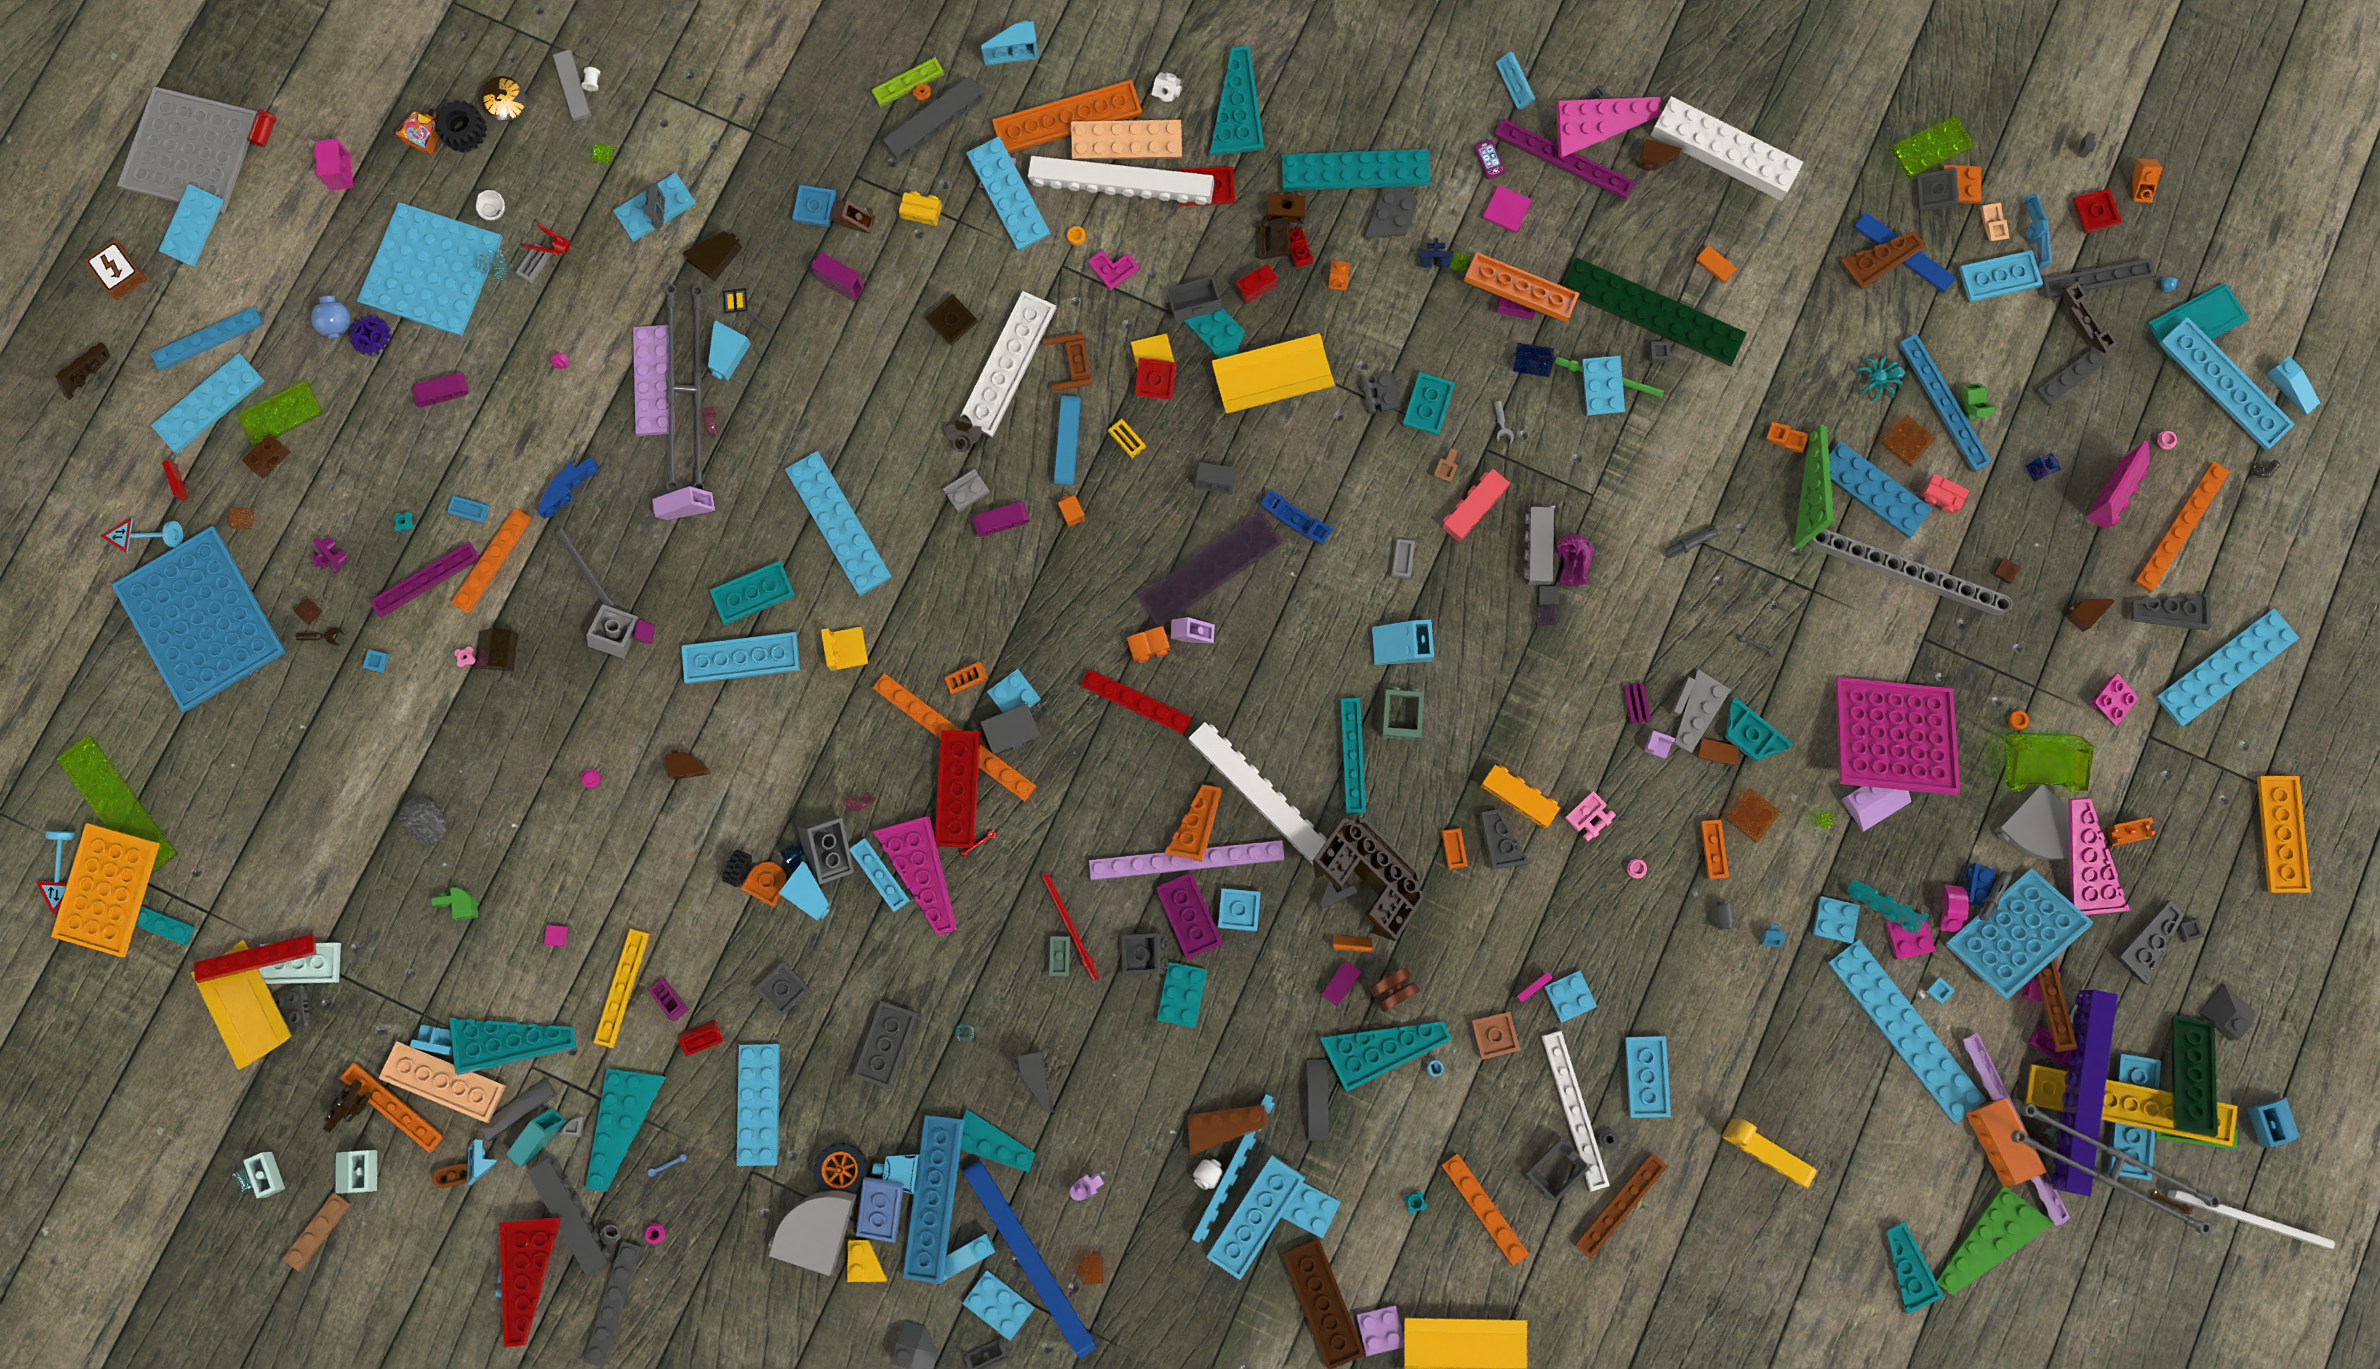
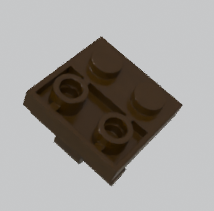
M355 1079L351 1085L347 1084L344 1087L340 1098L336 1097L330 1105L333 1109H330L324 1118L326 1123L323 1130L330 1133L343 1117L345 1121L351 1122L356 1115H359L364 1110L372 1094L366 1091L361 1098L357 1096L363 1084L362 1082Z

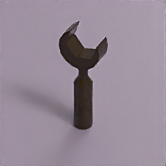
M330 628L325 635L319 633H296V640L326 639L328 643L337 646L339 644L333 641V636L338 632L344 633L338 628Z

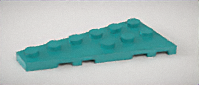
M606 1069L585 1189L602 1192L608 1191L623 1158L628 1152V1148L644 1122L648 1110L656 1099L666 1076Z

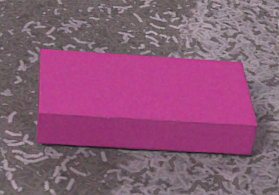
M1548 972L1544 973L1519 993L1515 999L1519 1003L1524 1002L1550 981L1552 976Z

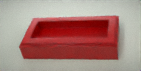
M170 460L162 462L173 495L182 501L188 499L189 497L177 465Z

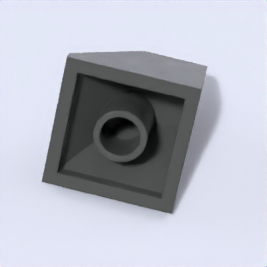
M2223 984L2199 1011V1014L2206 1021L2215 1023V1028L2228 1040H2240L2252 1026L2255 1010Z

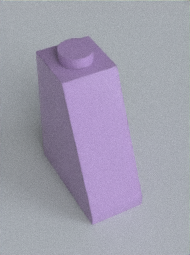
M690 486L652 499L655 517L664 520L715 511L712 492Z

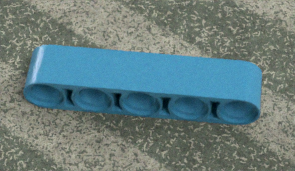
M1062 395L1054 476L1055 484L1074 485L1081 397Z

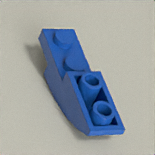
M591 456L577 467L570 463L555 477L540 502L537 512L544 519L550 518L556 514V510L560 507L568 505L574 497L570 490L579 487L584 479L593 476L597 472V469L600 467Z

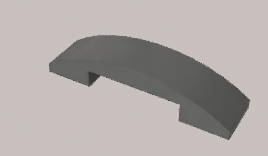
M1307 1060L1308 1140H1328L1327 1060Z

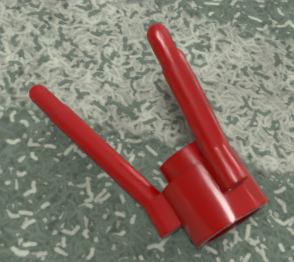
M539 223L540 230L554 238L551 244L554 249L522 244L523 248L553 253L559 256L560 253L565 255L568 252L571 241L559 236Z

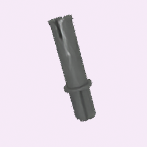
M1712 525L1685 540L1680 539L1679 543L1665 549L1667 558L1671 559L1682 553H1688L1690 549L1719 536L1718 529Z
M2002 871L1989 895L1983 899V906L1978 913L1980 920L1988 921L1994 909L1999 907L1998 902L2012 878L2010 873Z

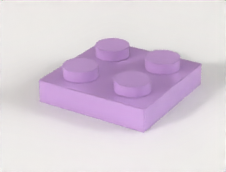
M1396 1305L1356 1315L1366 1356L1404 1347V1337Z

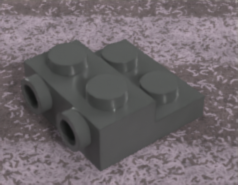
M1164 934L1122 935V975L1165 974V969L1168 968V960L1164 958V950L1168 947V941L1164 938Z

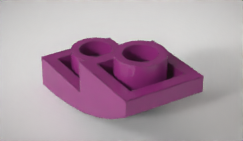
M1345 961L1322 993V996L1338 1007L1360 976L1361 971Z

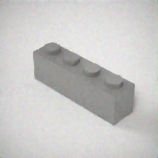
M1531 507L1528 513L1525 514V524H1528V531H1525V542H1528V549H1525L1524 559L1528 561V568L1524 570V579H1527V585L1550 586L1553 582L1554 508Z

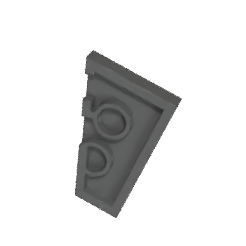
M1500 809L1479 813L1491 871L1529 864L1528 858L1523 854L1519 842L1515 840L1511 833V828Z

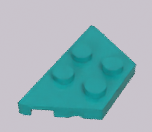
M1223 308L1221 311L1183 320L1218 359L1237 354L1245 331Z
M1736 697L1731 700L1725 738L1754 762L1787 750L1794 745Z

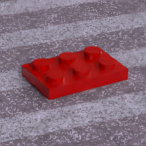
M1233 166L1178 169V172L1213 175L1214 187L1211 204L1206 203L1205 205L1235 204ZM1188 201V202H1186V203L1180 202V206H1198V205H1200V204H1197V203H1195V202H1190V201Z

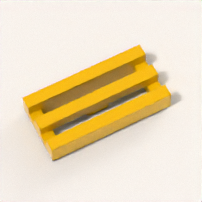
M1120 419L1108 429V433L1131 459L1136 454L1138 455L1142 449L1146 448V445L1123 419ZM1120 425H1122V427H1123V428L1130 434V436L1138 443V445H1139L1138 448H1137V447L1134 445V443L1126 436V434L1119 428ZM1114 430H1116L1122 436V438L1129 444V446L1134 450L1133 452L1117 436Z

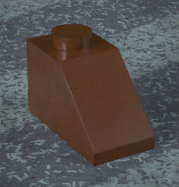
M1646 139L1642 147L1638 167L1646 171H1656L1677 160L1682 148Z
M849 200L834 202L829 219L843 227L871 233L876 216Z
M2084 599L2079 603L2076 601L2068 608L2070 612L2066 615V618L2084 632L2090 629L2115 601L2113 599Z
M673 750L671 754H666L668 777L672 780L711 774L708 768L688 753L683 752V750Z

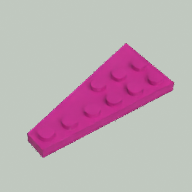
M1660 97L1557 101L1559 158L1661 116Z

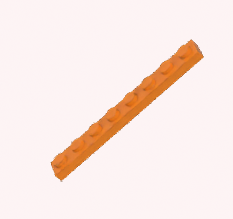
M2215 461L2209 465L2135 579V584L2149 593L2154 591L2230 473L2228 469Z

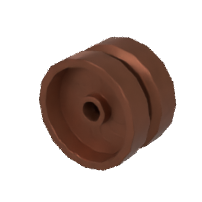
M1407 967L1396 973L1395 971L1380 979L1379 983L1369 988L1374 997L1387 994V997L1378 1003L1383 1013L1420 992L1416 982L1403 986L1402 983L1411 978Z

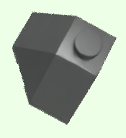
M906 1321L897 1342L891 1364L907 1369H934L938 1351L926 1327Z

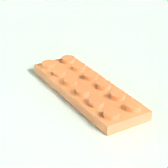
M1181 120L1071 122L1072 160L1182 158Z
M397 1041L379 1076L381 1080L486 1123H489L506 1087L473 1072L456 1075L454 1064L415 1048H410V1046Z

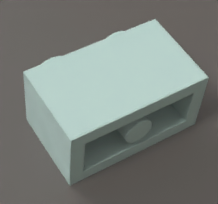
M262 1152L244 1160L256 1198H267L285 1190L272 1152Z

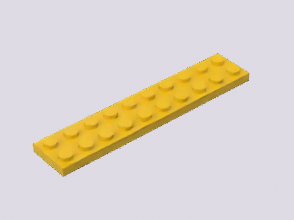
M2031 1064L2025 1104L2063 1112L2062 1096L2066 1093L2065 1075L2068 1072ZM2106 1079L2101 1120L2233 1146L2238 1106L2217 1102L2218 1135L2215 1137L2173 1129V1093Z

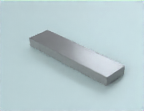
M571 50L553 54L572 119L577 121L590 117L591 112Z

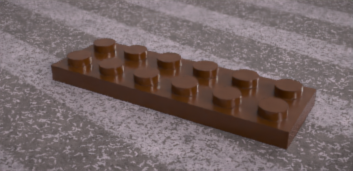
M1316 1239L1282 1253L1327 1369H1334L1365 1356L1320 1240Z

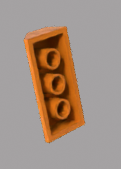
M2008 1097L1980 1104L1975 1109L1966 1112L1969 1123L1973 1127L2003 1187L2016 1185L2046 1173L2035 1149L2023 1143L2012 1141L2011 1134L2015 1130L2025 1132L2027 1137L2028 1135Z

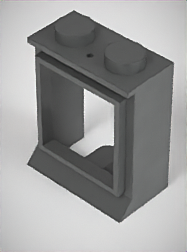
M1559 1137L1527 1170V1179L1533 1186L1536 1187L1538 1185L1543 1190L1541 1193L1546 1199L1557 1203L1590 1170V1165L1567 1142ZM1559 1148L1579 1169L1556 1190L1537 1169Z

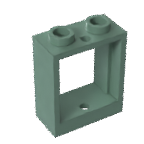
M1389 687V690H1385L1381 738L1421 740L1424 692H1420V689L1415 688L1402 691L1399 687ZM1390 697L1418 699L1416 730L1388 728Z

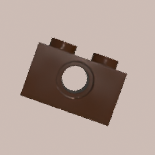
M1282 192L1269 193L1267 221L1288 217L1290 223L1304 224L1306 195H1301L1300 193H1292L1290 195L1283 194ZM1287 204L1291 206V208L1285 209L1282 206Z
M268 434L242 461L254 473L264 479L291 452L276 438Z

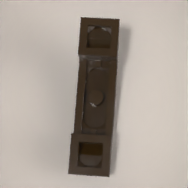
M2076 282L2064 290L2065 303L2069 314L2082 335L2095 348L2106 353L2118 345L2109 329L2105 331L2101 329L2083 301L2088 296L2079 282Z

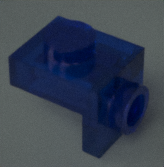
M2053 453L2039 457L2026 465L2034 482L2061 470L2059 462Z

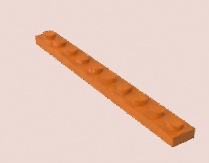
M885 673L873 686V690L939 739H941V730L962 731ZM980 744L979 768L1026 802L1037 786Z

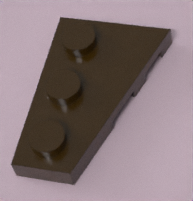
M100 342L96 346L91 347L88 352L76 358L72 364L60 370L55 376L64 396L69 401L74 397L72 394L78 386L82 388L86 384V377L89 374L96 373L110 358L107 347Z

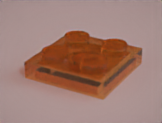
M1906 415L1881 444L1911 467L1936 438Z
M1749 788L1725 819L1755 843H1758L1781 812Z

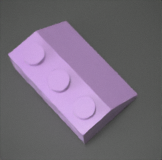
M1861 786L1842 798L1841 801L1861 831L1864 832L1909 804L1911 798L1907 790Z

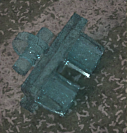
M499 247L496 252L490 249L487 254L479 252L476 259L478 261L476 271L486 274L488 267L496 269L493 278L502 281L509 274L512 265L505 263L507 257L500 254L502 249Z

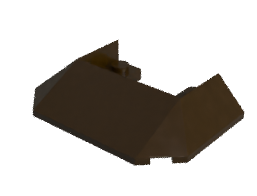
M1341 819L1312 860L1315 879L1324 875L1332 884L1340 888L1344 885L1352 871H1354L1378 894V897L1365 916L1374 924L1370 933L1389 940L1397 941L1424 899L1423 891H1420L1418 880H1421L1419 871L1367 819Z

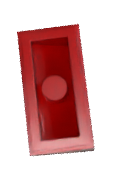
M715 1019L678 1035V1041L686 1056L723 1042Z

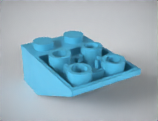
M1415 620L1372 627L1375 665L1433 661L1434 648L1431 620Z

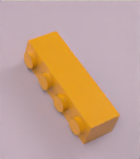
M1494 765L1480 787L1543 829L1548 828L1560 810V807L1557 806L1558 803L1549 797L1547 799L1543 797L1541 791L1537 788H1530L1525 785V781L1520 777H1513L1508 774L1509 770L1505 767Z

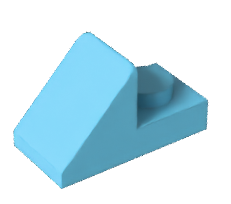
M475 1139L468 1147L467 1185H472L497 1163V1160L484 1159L485 1148H483V1140Z

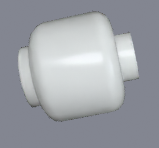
M1215 1159L1202 1160L1194 1171V1182L1204 1190L1215 1188L1223 1177V1171L1220 1168L1221 1164Z

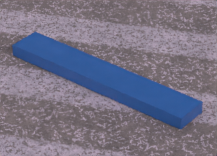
M1867 212L1854 226V229L1876 245L1884 244L1900 237ZM1921 251L1902 263L1942 293H1945L1956 279L1954 275Z

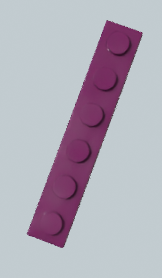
M468 542L370 600V603L378 617L382 618L480 560V557L472 543Z

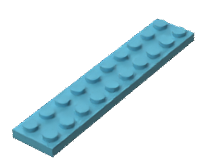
M1860 939L1853 942V944L1827 962L1953 1124L1964 1118L1966 1112L1975 1109L1986 1100Z

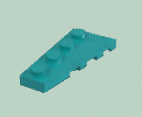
M966 1109L963 1117L964 1127L961 1150L1030 1172L1035 1152Z

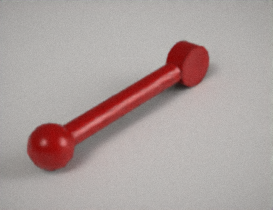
M990 830L987 836L975 843V848L987 839L994 838L995 832ZM967 848L966 850H961V856L966 857L968 855V852H970L974 848Z

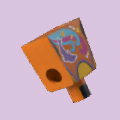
M431 108L427 110L424 116L413 112L395 134L402 142L431 156L439 139L438 132L435 129L437 112Z

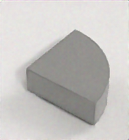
M576 1117L570 1120L562 1128L560 1135L582 1137L585 1117Z

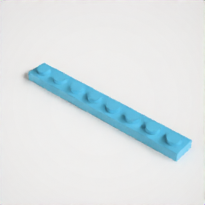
M1266 1094L1260 1106H1266V1112L1270 1114L1275 1103L1271 1102L1273 1097ZM1255 1132L1243 1137L1192 1236L1194 1241L1199 1243L1201 1239L1205 1240L1210 1229L1207 1226L1210 1221H1215L1219 1213L1216 1210L1218 1204H1223L1227 1198L1228 1193L1225 1191L1228 1185L1233 1186L1238 1176L1235 1174L1238 1166L1242 1168L1247 1157L1244 1154L1247 1148L1252 1149L1256 1141L1253 1138Z

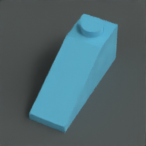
M2290 356L2282 360L2266 374L2305 416L2320 404L2303 369Z
M988 1233L946 1256L943 1281L997 1251Z

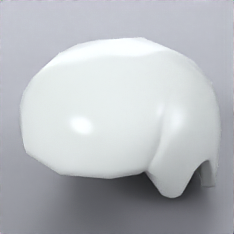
M485 190L478 195L476 211L480 217L485 220H497L503 215L505 203L499 193L494 190Z

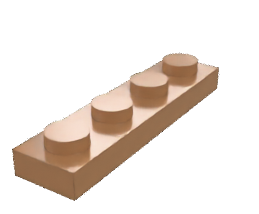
M334 1192L283 1260L297 1271H301L352 1203L339 1193Z

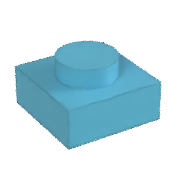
M1937 977L1925 992L1939 1005H1943L1955 989L1941 977Z

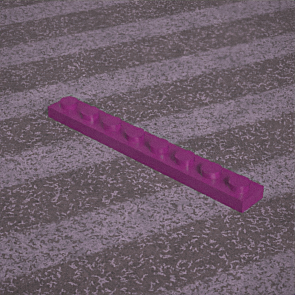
M1504 118L1494 134V137L1625 200L1635 181L1575 152L1559 158L1558 144Z

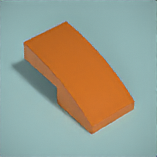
M1772 422L1766 440L1803 454L1809 434L1792 430L1791 426Z

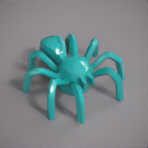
M1886 355L1881 357L1879 369H1877L1874 359L1866 358L1861 363L1872 362L1874 371L1869 367H1860L1854 371L1856 374L1861 370H1867L1872 374L1868 376L1871 384L1859 392L1862 395L1869 388L1878 386L1879 390L1871 398V402L1875 401L1882 392V385L1890 390L1891 398H1894L1895 390L1887 385L1886 382L1898 383V388H1901L1903 382L1898 379L1904 377L1905 370L1901 367H1896L1897 361L1890 363L1885 369H1882L1887 358Z

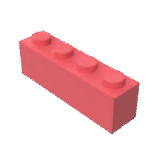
M1494 469L1490 473L1486 471L1479 479L1481 483L1477 487L1474 485L1467 494L1469 496L1466 500L1461 499L1455 506L1457 510L1453 514L1449 513L1443 520L1444 525L1442 529L1459 543L1510 485V482Z

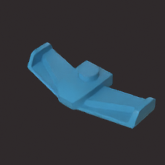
M2036 193L2026 196L2023 200V204L2027 205L2032 223L2026 229V236L2030 240V245L2037 244L2038 270H2044L2052 262L2049 226L2039 196Z

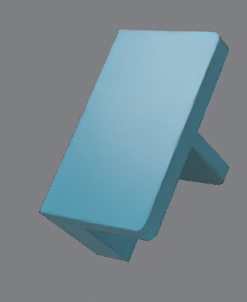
M421 1025L417 1040H411L410 1048L453 1055L451 1030Z

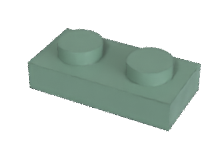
M1050 936L1049 976L1069 977L1070 937Z

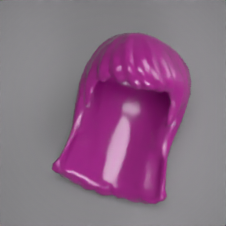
M1574 533L1563 535L1558 539L1556 545L1558 548V558L1560 559L1562 555L1564 562L1559 582L1572 587L1586 585L1588 582L1586 573L1594 553L1593 546L1582 535Z

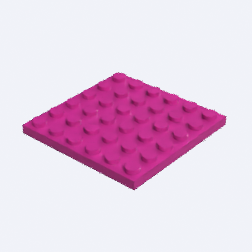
M1837 677L1835 684L1840 784L1959 795L1960 781L1953 688Z

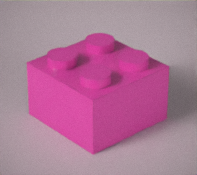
M338 139L315 141L313 154L317 166H315L316 176L331 191L353 188L351 154Z

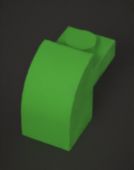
M1980 383L1961 386V403L1968 419L1987 418L1988 415L1995 414V406L1987 402V387Z
M450 888L451 896L450 893L438 894V897L431 898L432 906L434 907L452 906V918L455 920L478 918L476 899L468 891Z

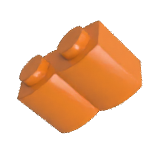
M1163 626L1127 637L1134 662H1146L1150 660L1149 657L1154 655L1162 657L1168 654L1167 651L1171 650Z

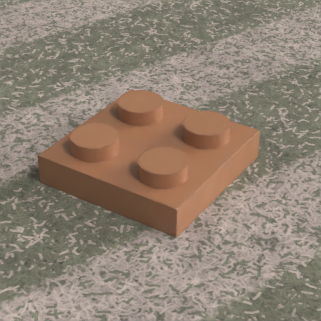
M1510 1012L1471 1021L1481 1060L1520 1051Z

